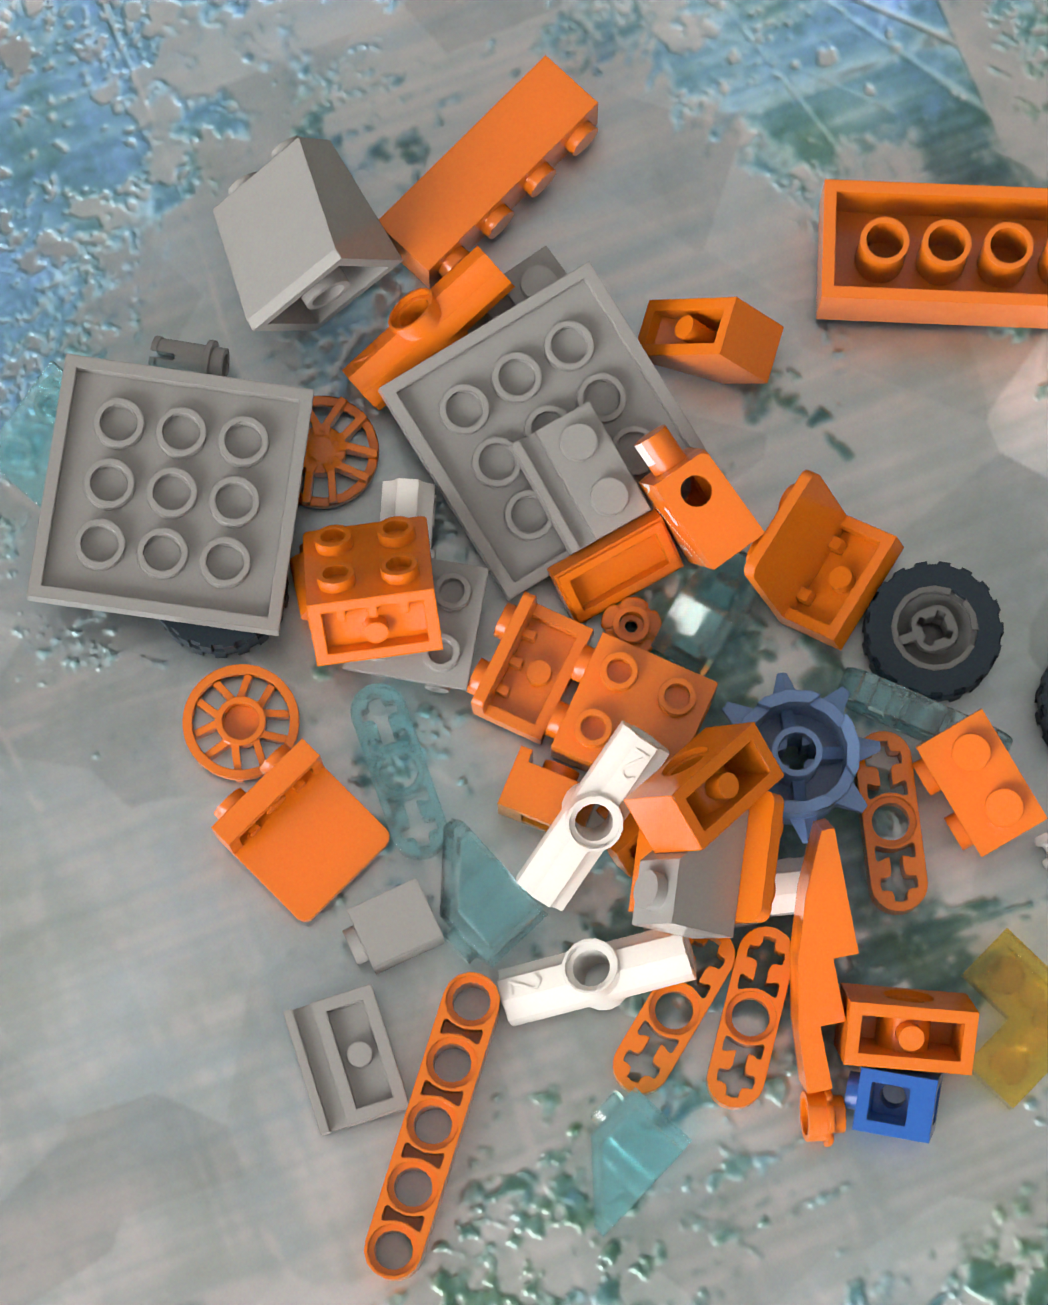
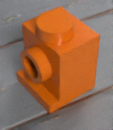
M521 745L498 800V814L547 832L562 810V801L566 792L573 785L580 783L577 781L580 775L579 772L552 760H545L542 767L533 764V750ZM589 804L578 812L575 821L579 825L587 826L595 804Z

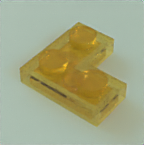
M1006 928L968 967L961 977L1007 1020L975 1053L972 1074L1009 1110H1012L1048 1073V966Z

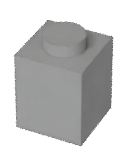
M417 878L347 909L353 926L342 930L357 964L359 965L370 960L376 975L445 943L443 934Z

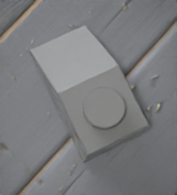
M749 809L704 850L657 854L652 850L641 859L639 874L633 891L635 904L632 925L691 939L733 938Z

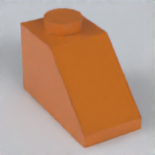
M738 297L649 300L638 340L654 365L722 384H767L784 326Z

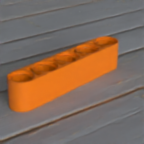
M467 972L457 975L448 983L443 993L368 1230L364 1247L366 1262L375 1274L386 1280L401 1281L410 1278L419 1270L424 1260L499 1020L501 1002L498 989L490 978L481 973ZM477 988L485 992L489 997L490 1008L480 1019L465 1020L454 1011V1001L463 990ZM451 1048L464 1051L471 1059V1069L467 1076L456 1082L445 1081L435 1073L436 1059L443 1051ZM432 1109L445 1112L452 1121L450 1134L444 1141L437 1144H427L421 1141L415 1131L419 1116L425 1111ZM410 1171H421L428 1175L432 1182V1193L429 1199L416 1207L406 1206L401 1203L396 1194V1186L400 1177ZM390 1233L404 1234L410 1239L413 1247L410 1261L404 1267L396 1270L383 1267L378 1261L376 1254L380 1240Z

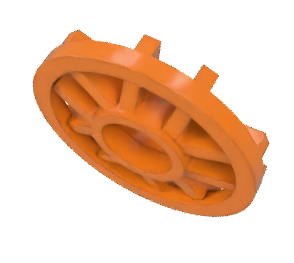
M314 396L312 408L330 407L332 410L323 423L319 422L312 410L310 420L312 428L309 429L303 467V473H305L303 494H299L298 504L308 508L328 509L352 501L368 487L377 470L379 443L372 423L365 413L341 396L340 398ZM342 412H345L352 416L354 420L343 432L339 433L333 427ZM363 428L369 447L350 443L349 441ZM352 455L367 458L368 463L364 472L345 464L346 456ZM336 473L358 481L343 493L337 494ZM315 477H328L329 497L312 496Z
M235 664L211 672L194 687L184 707L182 719L183 733L190 752L201 766L219 777L244 782V780L264 776L259 770L266 760L261 741L281 745L286 743L291 748L296 745L300 728V715L292 692L277 675L259 666ZM245 675L236 697L220 682L224 678ZM254 677L263 679L268 683L257 702L247 697ZM211 686L226 700L219 710H216L201 699ZM276 690L279 691L286 702L288 710L266 709ZM197 706L212 717L214 721L194 730L193 719ZM290 720L288 736L266 731L267 721ZM214 732H218L222 741L203 753L196 741ZM253 746L259 766L243 770L240 751L241 749ZM231 748L234 769L220 766L212 760Z

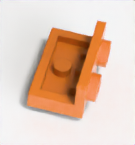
M525 591L517 606L511 603L505 606L493 634L494 637L500 639V643L491 661L484 658L479 660L471 675L466 692L474 695L471 701L474 715L541 745L546 736L545 732L558 702L563 701L572 682L570 678L577 659L585 644L589 646L594 636V629L537 604V596Z
M982 708L930 739L916 745V749L922 758L913 762L912 766L930 796L942 790L954 810L944 820L963 851L975 845L980 856L983 857L1048 819Z

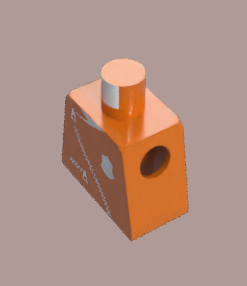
M665 424L650 431L634 444V447L652 471L642 478L638 484L652 507L662 516L669 533L688 562L715 570L765 534L747 506L704 449L687 447L682 450ZM689 478L691 490L689 495L683 500L681 486L684 480Z

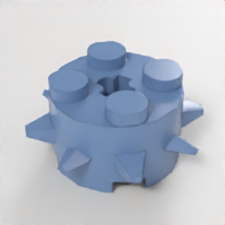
M778 673L773 694L762 698L754 708L727 702L722 711L730 724L755 722L785 775L768 792L780 794L783 797L784 825H793L802 843H808L813 821L825 818L836 807L860 814L866 809L868 805L853 783V779L859 769V762L880 752L881 745L880 741L858 737L852 719L846 713L844 715L850 692L843 686L826 697L821 698V694L811 690H795L787 673ZM788 746L798 747V756L808 755L809 759L804 762L801 770L790 769L789 763L783 764L780 759L783 758Z

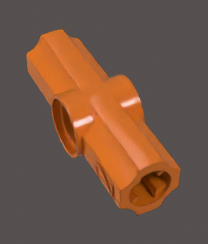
M477 245L430 290L418 288L402 297L389 315V327L343 368L342 371L361 394L380 411L386 406L378 392L380 387L468 335V330L515 286Z

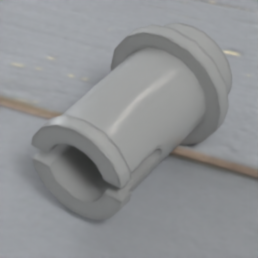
M155 336L152 341L151 351L175 358L170 360L149 356V366L227 377L230 361L229 349L219 347L217 340H209L206 345Z

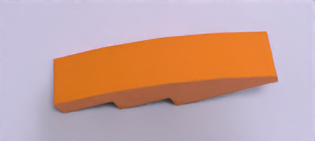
M826 818L815 820L812 823L797 884L790 944V1016L799 1081L807 1094L833 1089L821 1026L846 1021L834 959L859 954L835 828Z

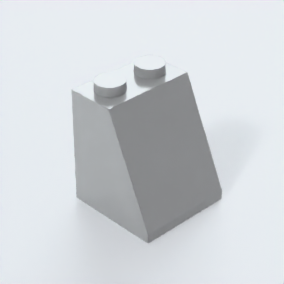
M294 136L277 145L271 152L272 160L258 172L246 174L236 180L228 189L230 195L213 209L244 314L253 331H317L403 261L331 141Z

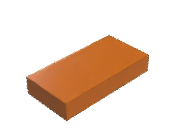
M653 509L547 568V571L569 617L582 624L605 611L611 604L621 602L622 599L634 595L684 567V564L662 516Z

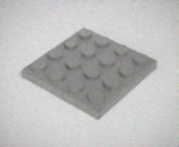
M590 261L401 374L378 390L484 564L489 568V572L507 601L549 577L547 568L570 556L509 448L511 444L522 440L536 430L590 401L651 510L654 508L641 490L638 482L652 471L636 450L634 444L650 431L665 424L682 450L687 447L704 449L707 452ZM689 478L685 479L682 483L681 495L691 489Z
M66 353L27 589L28 601L279 636L314 389Z

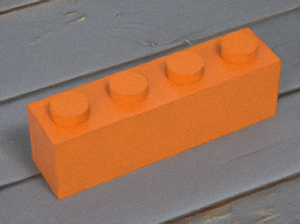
M545 55L379 219L402 257L403 261L401 263L431 289L470 253L469 251L485 235L489 239L499 235L514 216L512 209L527 194L532 198L539 195L556 175L554 167L569 152L573 156H577L593 141L598 133V128L596 127L598 123V102Z

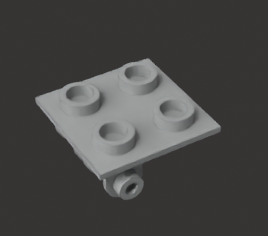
M431 558L443 650L344 663L343 669L425 683V688L434 692L449 693L450 688L467 691L489 568Z

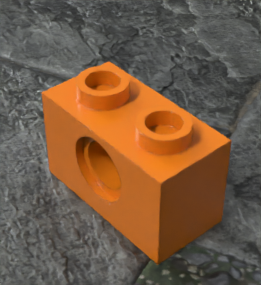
M755 722L706 727L628 795L624 802L655 854L704 850L785 775Z
M851 983L840 984V994L846 1021L836 1023L834 1046L844 1065L972 1075L979 1011L966 993Z

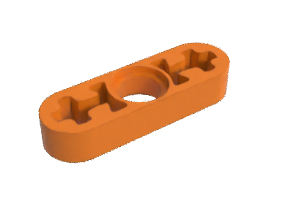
M878 731L869 734L865 739L880 741V745L885 747L887 756H897L899 763L893 765L888 774L890 790L903 786L904 795L884 793L869 799L867 789L878 791L881 786L879 771L877 767L866 766L865 760L872 758V756L859 762V769L854 777V782L868 805L862 814L859 813L867 884L870 898L878 909L890 915H904L913 911L921 903L928 888L912 756L907 743L900 736L888 731ZM893 806L904 813L907 818L908 828L903 837L897 840H886L876 834L872 826V817L879 808ZM907 847L911 848L912 857L902 855L899 859L903 879H913L915 888H911L906 892L904 901H895L892 891H882L881 883L887 881L891 876L890 857L877 861L875 851L896 853Z
M764 926L751 930L743 937L738 946L706 1074V1087L710 1097L719 1106L730 1110H740L750 1106L757 1100L763 1090L789 985L791 940L785 933L773 927ZM763 940L773 942L774 954L783 957L782 965H771L764 984L765 987H777L775 998L757 988H738L740 977L750 983L753 982L757 961L747 957L748 948L759 949ZM742 1001H757L765 1007L769 1022L767 1028L761 1034L746 1036L738 1032L734 1027L732 1011ZM726 1038L743 1048L761 1047L763 1049L760 1060L751 1054L747 1055L743 1071L745 1077L753 1079L752 1089L742 1088L737 1098L726 1095V1084L717 1080L718 1071L729 1072L736 1054V1050H723Z
M689 938L691 946L694 944L701 948L707 945L708 941L715 942L719 946L716 956L724 962L720 969L713 966L706 968L698 981V986L709 988L705 998H701L697 991L686 983L653 990L619 1045L613 1059L614 1077L619 1086L626 1092L645 1096L658 1091L665 1084L733 968L735 948L730 938ZM666 994H681L689 1000L693 1013L690 1022L686 1026L679 1029H670L658 1021L655 1014V1006L658 1000ZM643 1024H647L655 1035L664 1040L677 1042V1046L672 1053H669L661 1044L652 1062V1065L659 1070V1074L654 1079L644 1075L637 1083L628 1077L631 1066L624 1061V1058L628 1053L639 1056L644 1051L650 1037L639 1035L638 1032Z

